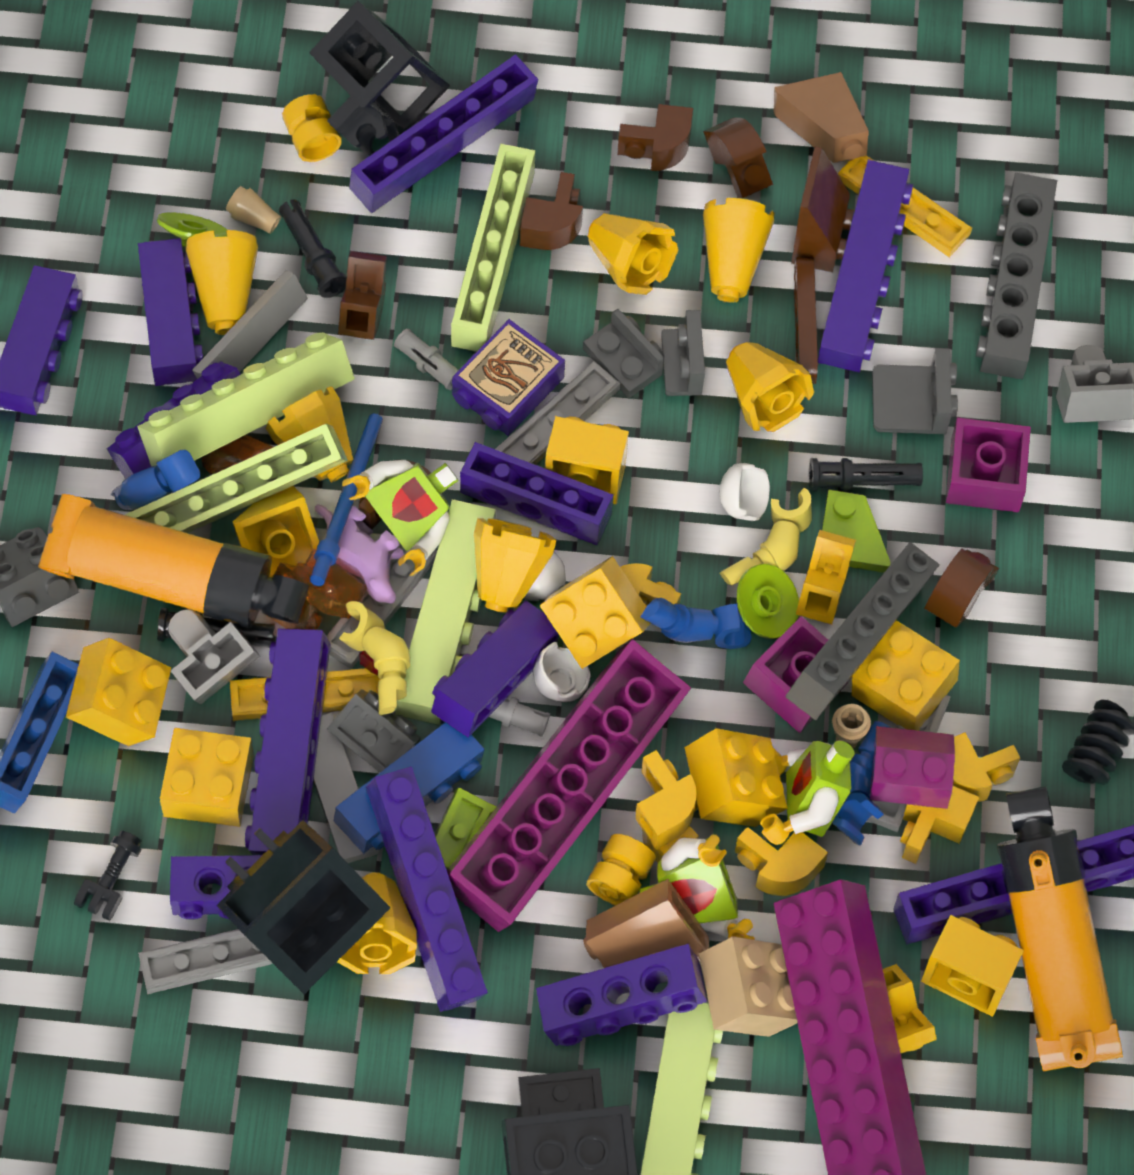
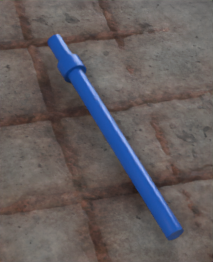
M369 415L347 478L360 475V473L365 471L383 422L380 415ZM354 483L343 486L325 538L318 543L314 554L316 563L310 576V582L316 586L324 585L330 566L336 563L340 553L338 544L354 500L349 498L357 493V487Z

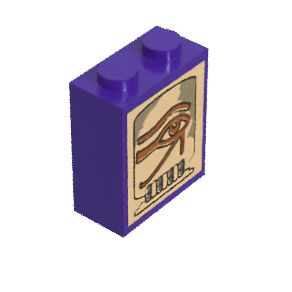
M508 319L452 377V395L461 407L467 410L471 408L479 414L488 427L493 430L499 429L509 436L564 379L565 359Z

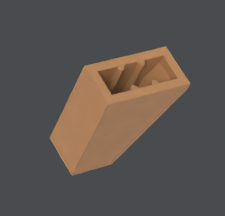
M841 72L774 87L773 112L775 116L814 148L815 146L821 147L831 162L852 160L867 155L869 131Z
M669 879L588 919L586 922V938L583 940L589 956L593 960L598 958L604 968L685 944L690 945L700 962L699 953L709 949V936Z

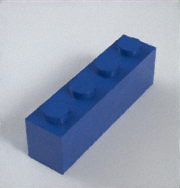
M53 651L40 666L0 752V807L13 814L25 803L66 715L79 664Z
M445 722L375 777L412 766L425 807L432 801L438 804L452 792V786L461 779L468 781L480 771L485 749L472 735L466 737ZM373 778L336 806L333 819L337 826L362 851L363 855L372 847L380 850L385 846L366 790V786Z

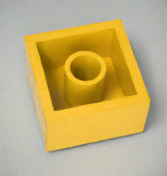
M555 416L546 451L545 469L613 494V504H617L626 467L629 431L621 430L618 426L612 424L597 425L584 422L577 417L563 418Z
M613 556L553 592L540 605L581 669L643 633L651 624L640 617L646 605Z
M896 620L853 674L852 696L894 724L901 725L908 730L919 731L920 727L928 720L942 699L958 681L960 660Z
M110 637L85 646L82 650L66 718L126 746L152 739L156 734L171 667Z
M174 728L160 795L163 816L240 827L254 758L251 738Z
M716 728L684 747L690 774L696 785V800L701 819L757 827L767 815H778L788 809L771 738Z
M950 915L931 953L921 982L993 1017L1024 950L1018 948L1017 944L1006 936H993L981 930L980 926L971 919L965 917L958 919Z

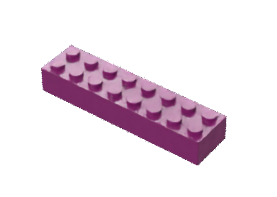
M633 639L619 649L447 870L455 897L498 932L510 926L688 694L691 687Z
M840 879L774 902L828 1175H926L865 885Z

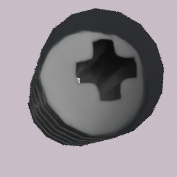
M1101 699L1096 701L1093 707L1094 710L1090 712L1087 723L1083 725L1080 731L1081 735L1077 736L1074 747L1070 749L1067 755L1068 759L1062 765L1063 771L1067 775L1082 783L1108 784L1110 776L1107 772L1115 771L1117 764L1114 760L1122 758L1123 751L1121 748L1127 747L1130 742L1127 735H1134V723L1129 719L1125 709L1110 700Z

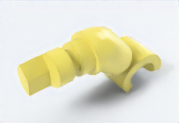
M806 488L799 492V507L794 510H784L780 507L779 500L771 499V516L774 524L765 542L760 544V549L753 553L752 559L745 557L720 572L721 577L728 585L733 586L738 583L742 575L753 566L770 564L785 571L795 562L798 556L800 532L807 529L812 521L811 495Z
M357 601L348 602L346 609L352 617L359 621V625L352 633L343 632L339 639L354 650H365L374 660V667L378 670V677L381 679L378 682L379 715L393 713L397 707L396 700L404 699L407 695V684L404 678L406 677V670L410 667L409 649L403 638L385 629L384 622L377 614Z

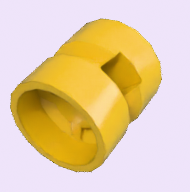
M315 94L304 95L294 99L282 112V119L288 133L292 136V142L298 156L306 162H317L333 155L342 144L339 132L327 121L331 114L325 100Z
M613 834L602 852L601 857L604 861L596 863L586 885L596 896L616 906L639 893L641 888L639 880L647 878L656 860V856L642 842L627 835Z

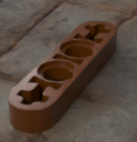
M795 257L794 311L796 363L802 365L810 373L812 384H816L818 358L814 258Z

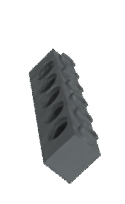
M1015 172L1012 186L1005 185L1001 206L1008 207L1007 214H1000L996 236L1003 237L1002 244H995L991 262L992 266H997L996 275L990 274L986 296L992 297L991 306H984L981 326L987 327L986 336H979L976 357L982 358L980 372L1021 380L1024 378L1029 360L1058 180ZM1016 243H1022V244H1024L1025 246H1020V245H1017ZM1011 273H1017L1021 276H1014ZM1005 303H1012L1016 307L1008 306ZM1000 333L1008 334L1011 337H1004Z
M909 542L803 670L785 697L814 720H817L894 622L898 620L919 594L940 564Z

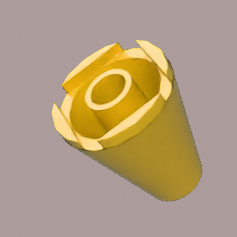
M726 198L725 205L716 206V199L705 204L703 212L710 286L712 293L718 295L717 298L720 301L734 303L738 302L739 298L745 297L748 293L773 227L775 213L773 210L769 214L766 213V205L748 199Z
M226 230L227 237H215L214 231H206L195 234L186 241V253L207 326L214 329L215 333L219 335H225L247 311L258 253L257 238L247 232Z

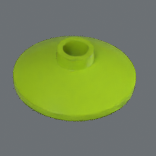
M165 212L157 217V223L166 231L181 238L182 246L187 247L186 241L188 238L206 231H214L215 237H227V229L199 216Z
M759 564L749 568L742 575L737 587V605L743 621L750 630L763 638L775 639L781 637L797 621L798 615H796L799 603L797 590L792 580L784 571L774 565Z

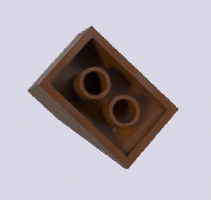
M815 146L800 206L791 264H794L795 257L814 258L815 269L833 273L836 259H843L847 239L841 238L842 231H850L854 210L848 209L850 193L821 147Z

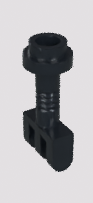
M122 830L118 836H114L110 844L116 850L98 884L85 878L76 895L74 905L83 908L89 896L92 895L93 898L88 906V911L97 914L105 901L107 904L103 910L102 918L110 921L123 899L121 894L112 891L128 858L130 856H139L142 850L139 847L142 840Z

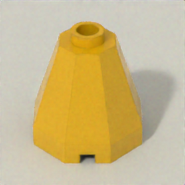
M603 213L591 223L587 235L591 248L614 282L627 293L647 295L653 290L649 285L654 280L661 283L667 278L679 251L677 243L671 238V236L675 237L674 229L664 223Z
M745 342L735 346L726 360L727 369L747 424L754 431H760V427H764L766 431L775 432L793 421L804 410V407L800 404L804 397L810 400L814 394L811 375L802 365L757 343Z
M332 386L327 387L325 393L322 390H317L282 410L285 418L278 422L275 416L268 421L266 430L277 445L324 424L333 426L348 461L315 477L319 481L328 478L332 483L348 474L349 469L347 466L352 464L353 456L340 398Z
M477 518L474 530L478 597L486 601L485 607L504 613L507 612L508 607H518L552 557L557 540L541 531L538 538L531 536L532 528L492 518H488L487 521L483 518Z
M372 872L362 878L391 908L337 962L357 974H369L368 967H380L379 974H391L415 962L417 931L396 882L382 873Z

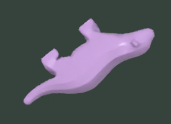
M317 504L315 511L325 520L328 530L333 514L326 507ZM352 506L338 544L340 553L336 564L347 572L360 577L368 594L375 601L392 604L396 600V594L390 583V564L392 559L401 558L404 552L398 547L400 543L397 538L387 530L375 542L370 537L373 530L362 521L366 518V515L355 506Z

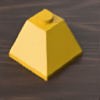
M294 485L253 503L232 522L241 547L271 555L272 564L269 577L280 575L293 578L313 570L316 563L314 554L319 539L305 498Z

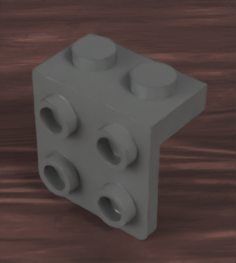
M935 348L931 366H874L872 371L873 428L876 431L924 434L947 433L950 418L956 417L958 411L957 395H951V385L956 384L957 365L956 363H950V349Z
M39 527L23 530L15 538L0 545V606L11 627L79 593L74 579L59 576L38 567L48 537Z

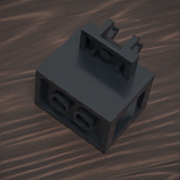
M357 1L309 52L350 95L327 121L353 146L359 147L368 156L375 153L372 148L375 138L381 140L388 136L389 142H391L411 128L451 86L397 30L360 1ZM391 56H393V58L385 65V67L370 82H368L371 79V77L387 62V60ZM410 64L427 81L429 86L401 115L381 94Z
M302 820L289 834L283 830L273 841L259 828L254 835L268 850L247 871L230 856L225 863L238 876L227 886L231 891L216 906L305 994L391 907L330 844Z
M600 1068L518 1077L522 1117L507 1118L501 1121L507 1175H637L630 1105L604 1108Z

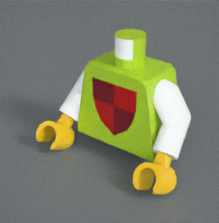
M406 460L378 462L360 473V475L345 479L342 482V486L351 483L356 485L357 493L350 497V500L362 497L367 498L407 552L399 558V566L407 559L412 560L415 569L410 573V576H414L424 568L427 558L437 548L444 536L450 520L447 512L450 505L442 493L459 480L446 463L427 475L419 463L412 465Z
M840 740L836 741L833 745L821 741H813L808 748L789 750L788 755L784 756L774 748L779 775L785 771L787 766L790 767L786 772L787 821L782 822L776 814L767 815L760 822L764 828L762 834L769 842L776 845L783 843L788 838L789 832L792 831L795 834L806 831L823 837L850 794V761L854 757V749L848 743Z
M713 834L706 839H678L658 862V884L669 879L704 931L712 932L728 939L738 937L755 940V937L747 935L753 928L751 920L742 919L738 924L735 920L738 918L737 896L723 860L727 851L725 849L720 850L718 846L720 842L719 837ZM655 885L640 888V893Z

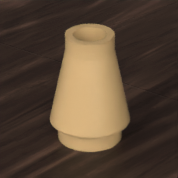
M240 186L226 206V211L232 214V219L262 229L269 234L276 229L281 220V216L269 207L251 188L246 190Z
M847 704L835 711L832 724L836 741H844L852 748L857 746L858 742L868 733L871 726L870 716L865 709L856 704Z

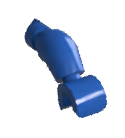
M180 450L157 462V465L128 476L120 486L112 490L110 495L115 497L116 503L120 508L136 510L163 498L170 492L174 493L190 485L200 478V471L191 454L187 450Z
M656 598L646 606L640 616L642 619L659 627L666 637L682 643L711 640L714 634L715 644L718 647L738 649L748 646L752 638L751 630L743 621L740 613H738L737 604L718 607L711 612V610L673 604L664 598Z
M874 721L858 748L860 755L855 754L850 761L851 791L832 822L833 825L859 846L862 845L865 838L860 832L865 822L871 816L879 819L884 815L883 811L870 800L876 726L892 728L880 721Z

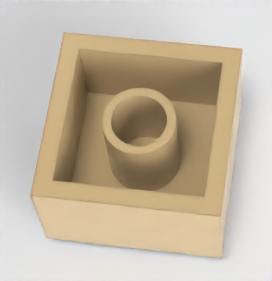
M731 937L699 953L714 1030L770 1037L797 1024L782 944Z

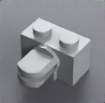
M1084 345L1075 349L1071 365L1063 366L1056 394L1063 422L1134 419V362L1113 363L1112 360L1106 359L1101 348L1093 345Z
M190 609L176 613L170 620L168 626L169 634L187 657L170 671L193 700L199 704L204 703L260 657L258 652L232 622L215 633L198 612Z

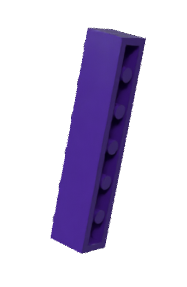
M515 54L351 169L349 189L372 214L533 101L538 78Z
M873 160L867 161L820 345L818 363L860 373L862 361H870L875 340L868 337L870 329H878L883 308L876 307L878 297L886 298L890 277L885 276L884 273L886 265L894 266L898 245H893L892 241L894 234L900 236L902 234L906 215L901 214L900 209L902 204L909 205L914 185L907 183L910 169Z
M278 629L276 642L272 641L270 645L269 659L270 663L273 664L272 676L266 679L264 688L265 699L268 701L267 714H262L260 719V735L263 737L262 751H257L255 756V772L258 774L257 788H252L250 793V809L254 811L252 825H248L245 831V846L252 855H263L268 850L254 835L259 828L273 841L283 830L289 834L302 820L308 824L331 646L323 630Z
M411 766L374 777L366 786V790L401 896L417 931V944L439 1010L444 1012L478 1001L488 992L413 768Z

